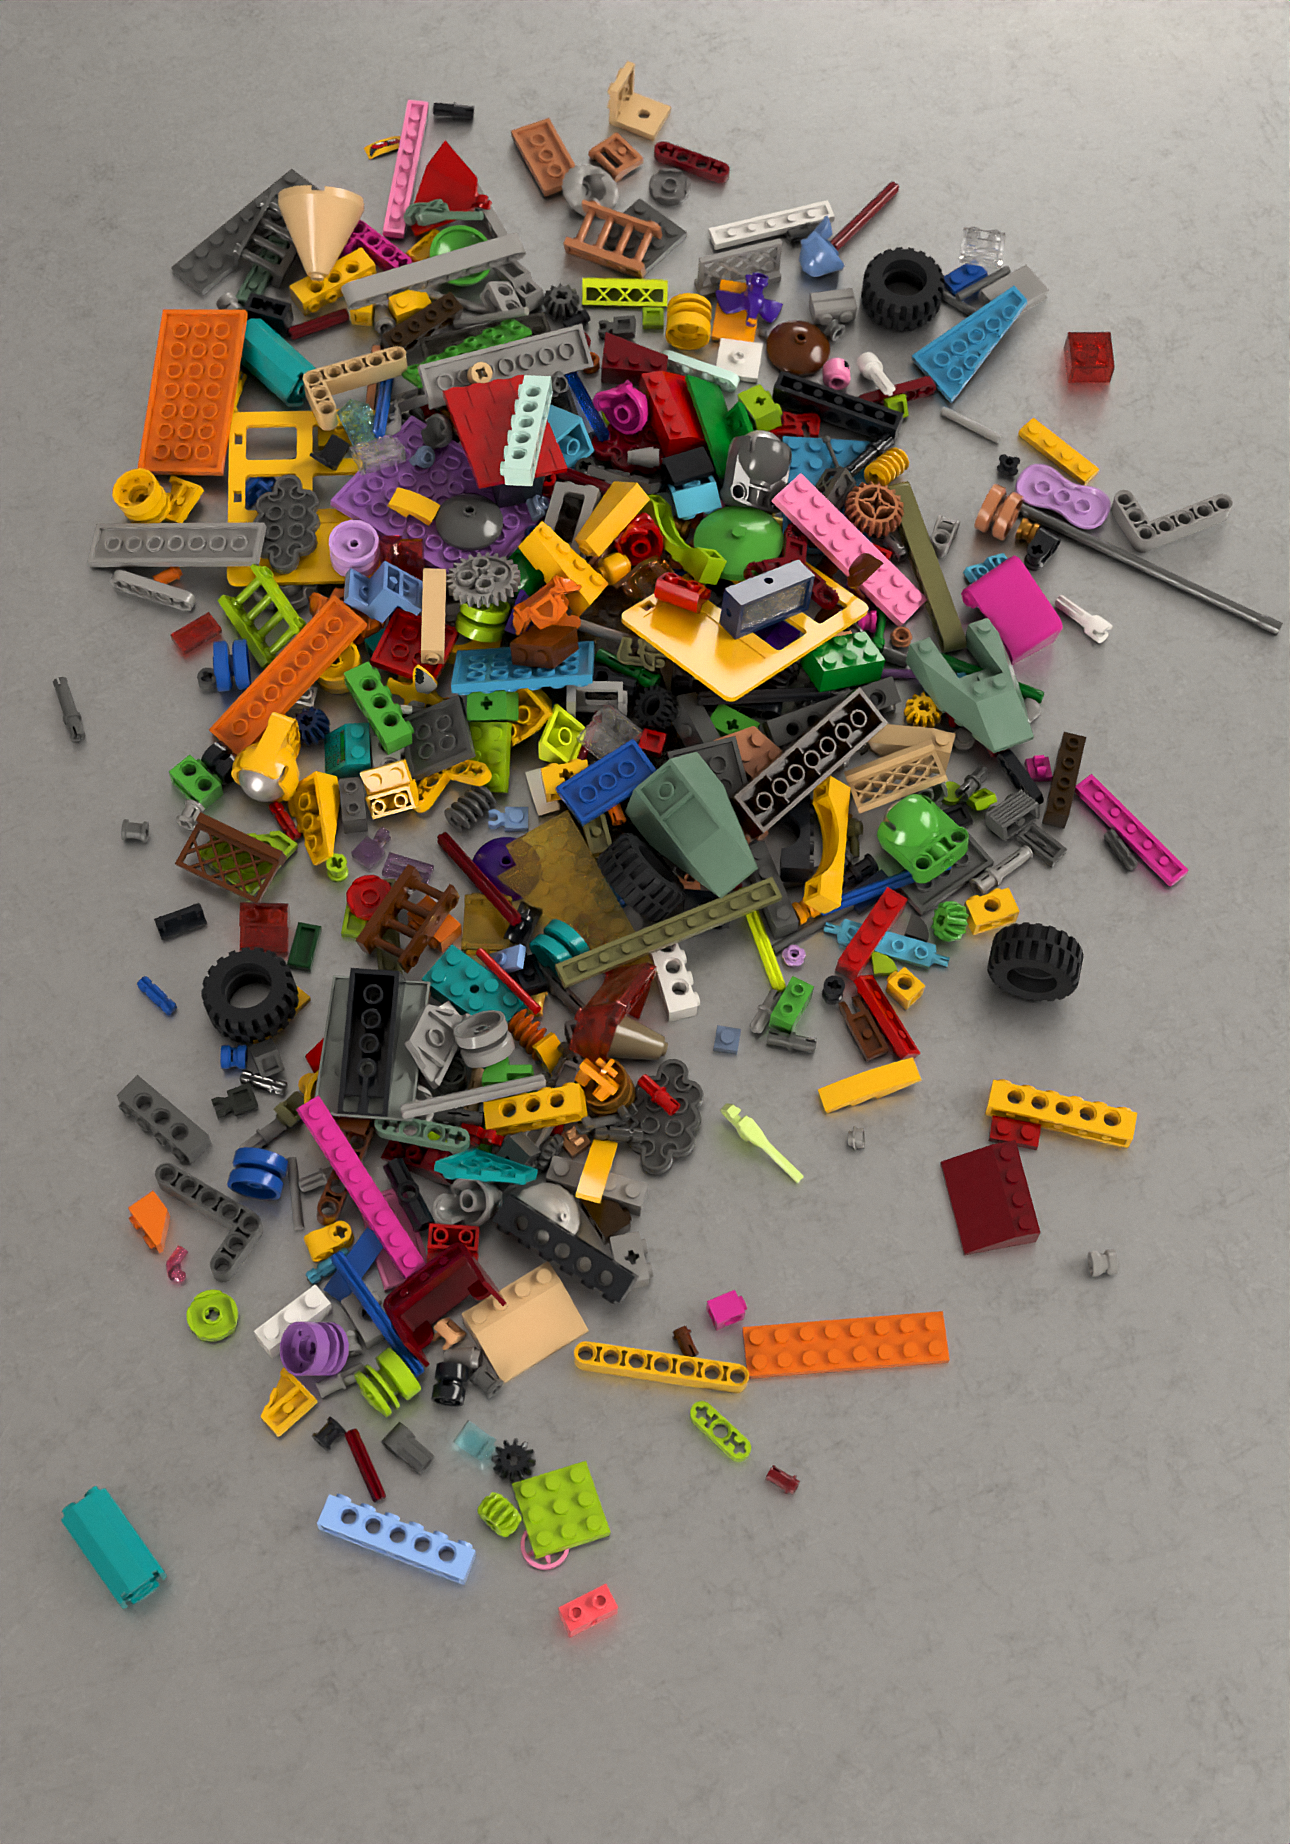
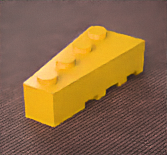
M543 521L518 546L536 570L542 571L546 584L550 582L553 576L557 575L558 577L570 578L582 586L579 592L565 595L570 602L568 606L573 611L571 615L579 617L609 584L601 574L597 573L585 559L580 557L568 543L564 542Z

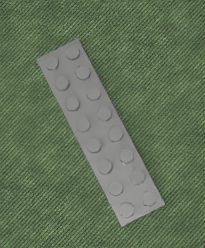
M582 324L422 364L417 366L428 406L431 410L447 406L442 395L444 390L471 385L467 380V371L478 362H485L491 367L493 374L489 382L495 379H508L517 375L552 377L557 371H561L566 375L592 368L594 365Z
M264 522L96 524L87 563L90 567L251 566L252 564L259 566L267 527Z

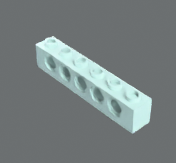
M524 375L523 384H519V399L515 400L516 414L511 417L512 430H508V446L504 447L505 462L502 461L500 465V474L504 475L505 485L533 486L553 395L551 376Z

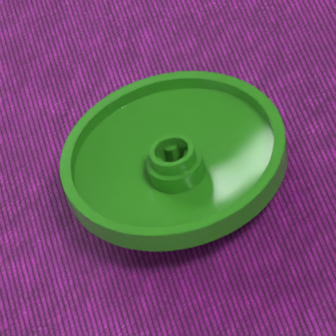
M728 506L718 509L707 515L700 522L694 534V548L700 547L716 550L727 561L720 576L722 579L744 581L746 579L744 578L743 571L750 562H760L766 559L782 557L784 536L780 525L771 515L757 508ZM751 570V571L753 572L752 575H754V574H755V576H758V575H759L756 571Z

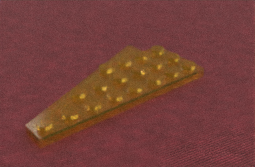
M568 810L506 845L516 866L498 875V879L551 920L557 919L568 924L584 939L589 949H595L635 932L606 878L600 872L601 869H599L594 856ZM649 955L616 968L637 985L659 974Z

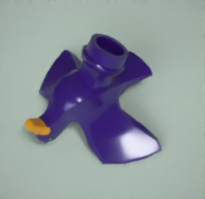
M753 272L752 275H745L747 287L745 292L741 294L724 290L715 291L718 304L725 314H734L742 310L747 311L745 322L748 327H755L758 313L765 321L772 323L779 315L783 306L780 302L764 299L762 291L768 286L769 277L758 272Z

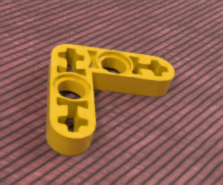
M468 759L425 777L417 786L419 802L418 806L413 809L417 813L429 810L450 780L474 786H483L490 781L492 773L486 764ZM467 767V769H466L465 771H463L462 773H459L460 770H462L463 768ZM438 780L435 785L429 787L431 783Z

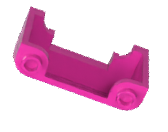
M1015 555L1006 559L964 588L961 593L964 604L973 609L979 607L985 618H988L998 631L1012 665L1054 643L1062 631L1063 626L1058 614L1023 562Z

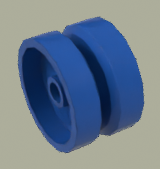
M246 639L233 641L232 655H230L229 645L226 641L213 642V670L218 692L231 691L233 687L232 676H235L236 686L239 690H246L251 685L250 659Z
M251 1147L237 1149L232 1162L233 1167L236 1169H233L229 1174L228 1188L235 1193L252 1199L278 1200L281 1197L284 1186L283 1181L280 1179H283L287 1174L288 1160L277 1153L265 1149Z

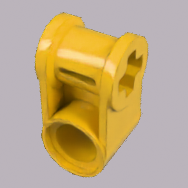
M337 1221L308 1233L303 1239L312 1261L319 1262L329 1258L342 1248L348 1249L354 1243L355 1238L347 1222ZM340 1232H343V1233H344V1235H345L344 1238H341V1239H340V1237H339V1233H340Z

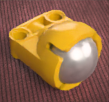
M273 712L260 742L245 747L237 754L232 765L231 775L249 797L257 801H278L279 803L283 800L288 801L294 795L299 781V769L296 759L301 748L297 720Z

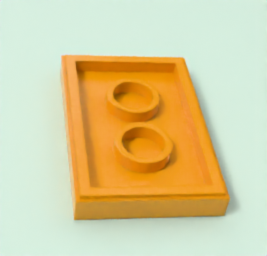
M721 279L719 290L741 294L745 292L747 285L742 282ZM717 301L711 340L720 341V338L754 342L756 325L755 327L746 326V310L734 314H725Z

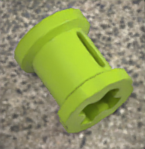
M334 853L333 857L329 858L326 862L328 877L333 882H342L348 877L349 871L344 855Z

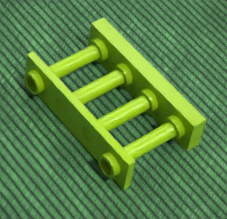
M252 564L250 568L256 577L237 597L223 594L217 601L242 639L247 640L248 648L261 668L266 669L277 657V653L307 624L298 616L272 577V571L266 566L262 567ZM262 584L267 594L247 614L243 608V603ZM273 601L278 611L258 630L254 625V620ZM284 618L290 627L269 647L265 637Z

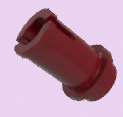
M775 1465L770 1468L765 1480L784 1489L785 1494L791 1493L793 1495L800 1484L796 1475L791 1476Z

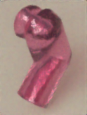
M179 1245L166 1262L168 1278L176 1283H181L186 1278V1273L181 1268V1262L188 1254V1251Z

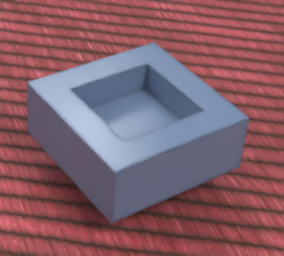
M717 1025L713 1051L737 1055L741 1029Z

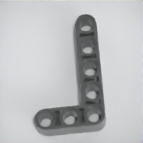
M171 1163L160 1164L156 1168L155 1177L159 1187L164 1192L230 1230L210 1261V1268L214 1278L219 1282L230 1281L262 1236L263 1226L259 1215ZM166 1174L174 1175L169 1181L162 1180ZM187 1186L194 1187V1190L190 1193L182 1192ZM208 1198L215 1199L212 1205L206 1206L203 1204ZM229 1210L236 1212L231 1218L224 1217V1214ZM248 1223L257 1224L253 1230L245 1229ZM233 1244H243L240 1250H231V1246ZM220 1264L229 1265L223 1272L216 1270Z

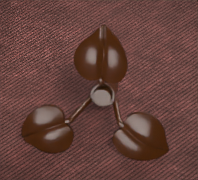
M869 553L859 555L850 565V576L847 577L848 586L853 588V591L848 590L833 577L839 568L826 555L823 556L821 562L815 568L866 603L869 609L871 601L861 593L858 587L884 563ZM837 604L833 609L822 608L816 614L814 621L823 623L845 608Z

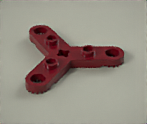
M793 522L784 530L781 558L750 562L743 571L744 578L747 580L755 577V574L752 575L753 572L751 570L756 571L760 575L799 559L815 575L811 599L820 607L828 610L833 609L839 601L838 592L836 593V590L829 587L823 578L806 565L807 536ZM792 531H795L799 534L798 538L797 536L794 537L795 535H792ZM824 595L829 596L831 601L825 600L826 598H823Z

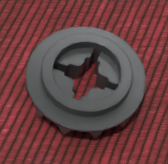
M556 1134L545 1142L541 1148L542 1153L536 1160L538 1162L537 1168L546 1170L550 1167L553 1155L558 1156L561 1152L564 1137Z

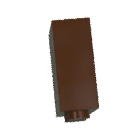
M534 624L510 643L512 665L554 669L579 649L577 627L551 625L540 630Z

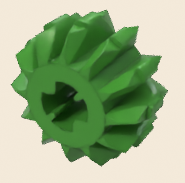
M954 901L939 903L938 909H934V917L931 918L933 919L931 928L934 929V935L948 942L960 940L962 934L966 933L965 927L968 925L967 918L969 914L966 913V907Z

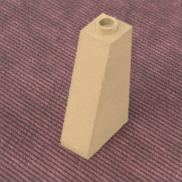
M423 568L421 663H428L430 665L444 664L446 569Z

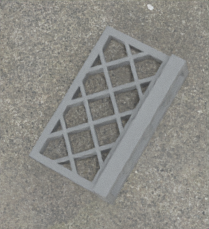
M781 239L700 257L698 277L694 281L698 295L706 299L715 298V291L719 290L721 279L746 283L745 275H752L753 272L767 275L769 277L768 284L781 282L782 276L779 271L782 250ZM774 248L770 253L766 252L769 249ZM754 253L751 257H746L748 254ZM761 256L764 257V258H763L762 260H760L759 262H756V260H757L759 257H761ZM734 258L729 263L726 262L728 259ZM740 261L744 262L739 267H736ZM713 263L709 268L705 267V264ZM720 266L723 267L719 272L715 271Z

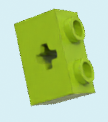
M761 384L737 394L738 402L745 404L755 431H770L782 425L780 416L783 413L780 405L773 402L771 393L768 390L765 391Z

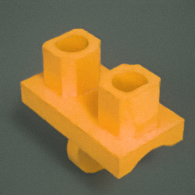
M599 1057L595 1064L588 1058H585L579 1066L580 1070L574 1079L583 1087L591 1079H594L599 1086L592 1094L601 1102L611 1094L614 1095L621 1086L611 1078H615L618 1074L611 1067L615 1062L612 1058L606 1063Z

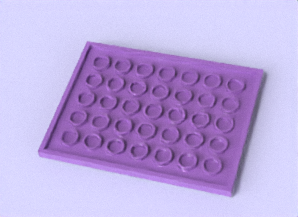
M411 416L401 426V430L392 435L330 500L331 506L353 520H361L370 524L380 537L432 569H446V574H449V568H454V563L461 564V558L468 560V555L477 557V553H480L482 556H485L489 552L490 556L498 553L499 558L507 556L508 559L525 540L524 533L526 528L531 525L537 526L546 517L542 516L540 520L532 521L526 503L500 508L503 516V529L499 538L486 548L467 551L454 548L442 540L436 529V515L428 526L410 514L406 518L389 508L387 505L397 487L418 493L439 505H442L450 497L463 493L480 494L495 503L491 487L478 488L463 447L451 440L448 446L434 449L435 461L431 467L421 468L418 465L412 466L409 463V459L416 454L418 448L426 446L422 439L421 430L427 424L414 416ZM544 496L550 504L551 499Z

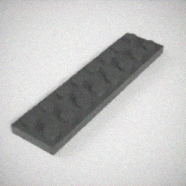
M290 169L171 267L172 273L203 296L246 260L242 257L236 266L233 264L235 255L232 253L236 244L243 242L262 209L260 204L264 196L269 197L272 190L276 191L273 202L278 205V194L285 188L312 185V190L319 189L296 171ZM270 210L267 212L265 219L282 228L287 226L282 216ZM259 226L255 233L268 240L270 235H277L262 226ZM251 241L246 250L255 253L261 246Z

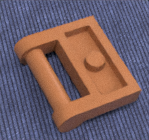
M617 132L591 148L588 156L592 160H596L611 175L615 182H619L624 175L643 164V157ZM606 152L620 167L616 169L602 153Z

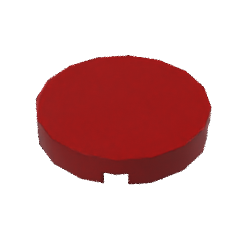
M364 875L355 879L346 892L347 906L350 912L359 919L369 921L390 891L391 886L389 882L376 875Z

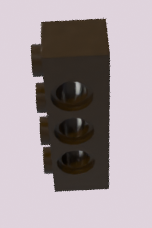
M451 291L383 334L380 342L381 349L399 346L404 348L407 354L453 324L454 320L460 319L463 306Z
M1064 732L1062 735L1042 824L1065 829L1085 746V736Z

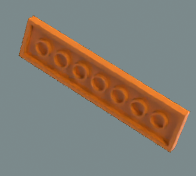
M334 595L211 726L209 731L220 741L224 742L235 754H239L249 745L260 742L271 714L277 712L285 715L368 624Z
M943 1311L742 1327L745 1362L749 1372V1379L949 1363L950 1360Z

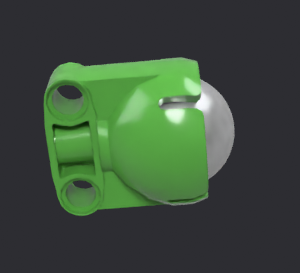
M911 794L889 806L877 832V838L881 847L912 875L914 881L921 884L927 883L939 876L964 856L968 850V831L958 826L929 797L922 794Z

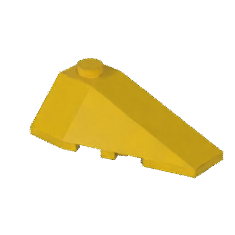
M522 688L515 691L519 693V721H505L512 723L511 747L539 731L553 714L552 701L542 689L529 690L528 688Z

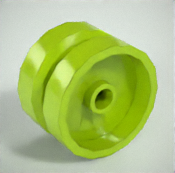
M501 600L498 601V606L490 603L489 608L485 604H482L480 608H477V604L468 607V602L463 605L460 604V612L457 614L455 628L460 634L472 640L480 642L500 641L503 639L506 627L505 621L508 619L510 605L508 602Z

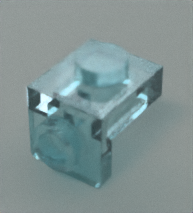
M470 1421L466 1422L453 1441L479 1461H482L483 1458L488 1459L496 1448L493 1445L496 1439L489 1436Z

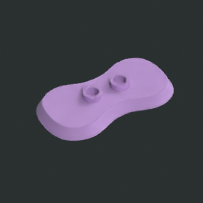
M1033 464L1026 467L1016 482V493L1024 496L1023 502L1033 507L1053 510L1080 529L1089 530L1097 528L1106 520L1110 512L1111 502L1103 491L1095 487L1072 483L1048 465Z

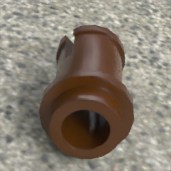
M682 1326L674 1330L672 1338L677 1341L683 1356H697L699 1351H697L690 1335L691 1329H687V1326Z

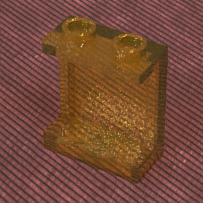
M482 893L466 894L464 896L465 907L461 951L468 956L477 957L476 951L479 948H483L488 954L509 948L510 940L504 939V935L510 925L509 922ZM503 894L504 897L512 904V897Z

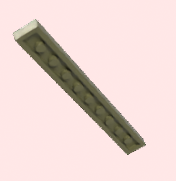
M773 877L725 895L722 899H715L555 965V969L566 989L779 902L782 899V895Z

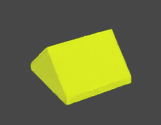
M555 704L552 710L553 714L549 717L539 741V759L560 765L577 759L588 729L559 704Z

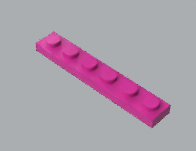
M1092 774L1076 785L1074 792L1169 887H1172L1188 873L1189 870Z

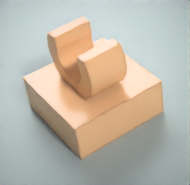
M576 1125L561 1135L564 1137L562 1148L572 1160L592 1145L591 1140L586 1134L579 1135L575 1128Z
M448 1317L439 1320L434 1326L437 1333L434 1334L432 1340L434 1342L438 1341L443 1336L446 1343L442 1349L445 1350L451 1348L453 1344L461 1342L467 1333Z

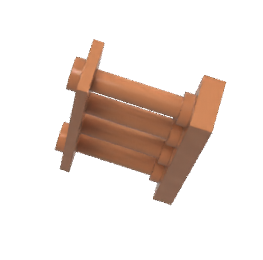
M582 200L583 211L587 214L577 236L574 238L566 236L563 243L565 252L638 279H644L646 269L642 260L652 237L662 238L661 226L654 221L647 222L606 208L593 200H590V202ZM594 216L606 220L596 243L593 245L585 243L584 239ZM613 224L624 226L625 229L615 251L604 250L603 246ZM632 231L644 233L635 257L631 259L624 257L622 254Z

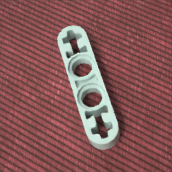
M670 350L662 351V354L668 355L667 371L683 376L691 375L718 384L721 390L727 392H734L739 384L740 379L738 375L731 371Z

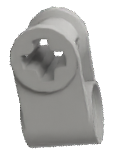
M941 514L937 517L930 539L937 558H943L947 555L960 525L959 520L952 521L943 518Z

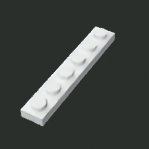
M826 200L709 228V236L715 250L788 233V229L804 226L808 222L810 224L820 222L827 215L830 222H834L835 215L829 201Z

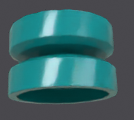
M557 919L551 920L544 927V935L538 934L529 943V948L532 954H535L537 961L543 967L549 966L557 976L556 964L590 951L587 943L573 928Z

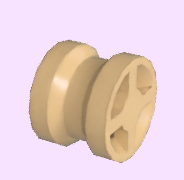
M478 362L467 371V380L470 384L487 383L492 378V369L487 363Z

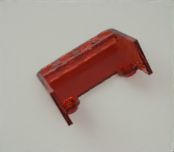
M646 962L615 968L613 972L609 971L602 986L586 1006L578 1009L574 1018L577 1023L568 1050L593 1062H596L599 1057L606 1062L617 1027L626 1015L629 1014L640 1019L657 971V966Z

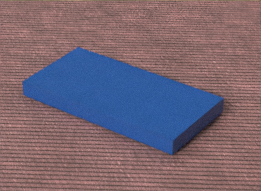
M631 739L555 787V791L583 827L630 797L633 790L653 774L656 768L636 741Z

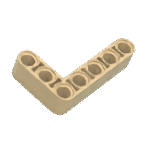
M399 346L390 347L306 372L303 375L305 395L319 427L328 431L335 429L338 425L336 405L332 395L401 376V373L405 372L408 368L404 348Z

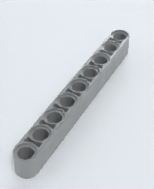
M511 233L350 281L341 287V291L348 308L355 310L388 300V297L406 290H422L520 260L526 255L519 235Z

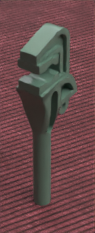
M437 199L429 203H413L409 205L403 219L405 224L414 225L417 221L418 225L426 226L444 220H483L484 213L482 211H450L447 203H443L442 199Z

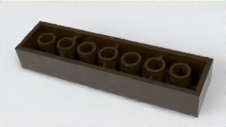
M860 687L843 697L729 797L740 825L751 839L764 834L888 724Z

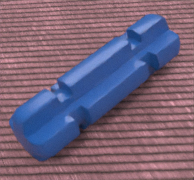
M147 976L142 977L137 982L138 988L145 992L167 1015H171L177 1009L176 1003L169 999Z

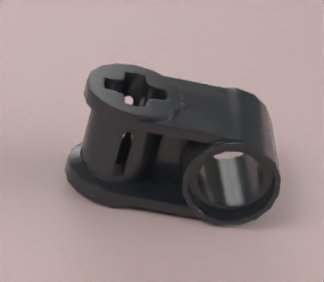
M1041 527L1027 547V555L1024 558L1025 567L1032 571L1040 570L1049 557L1057 550L1061 538Z

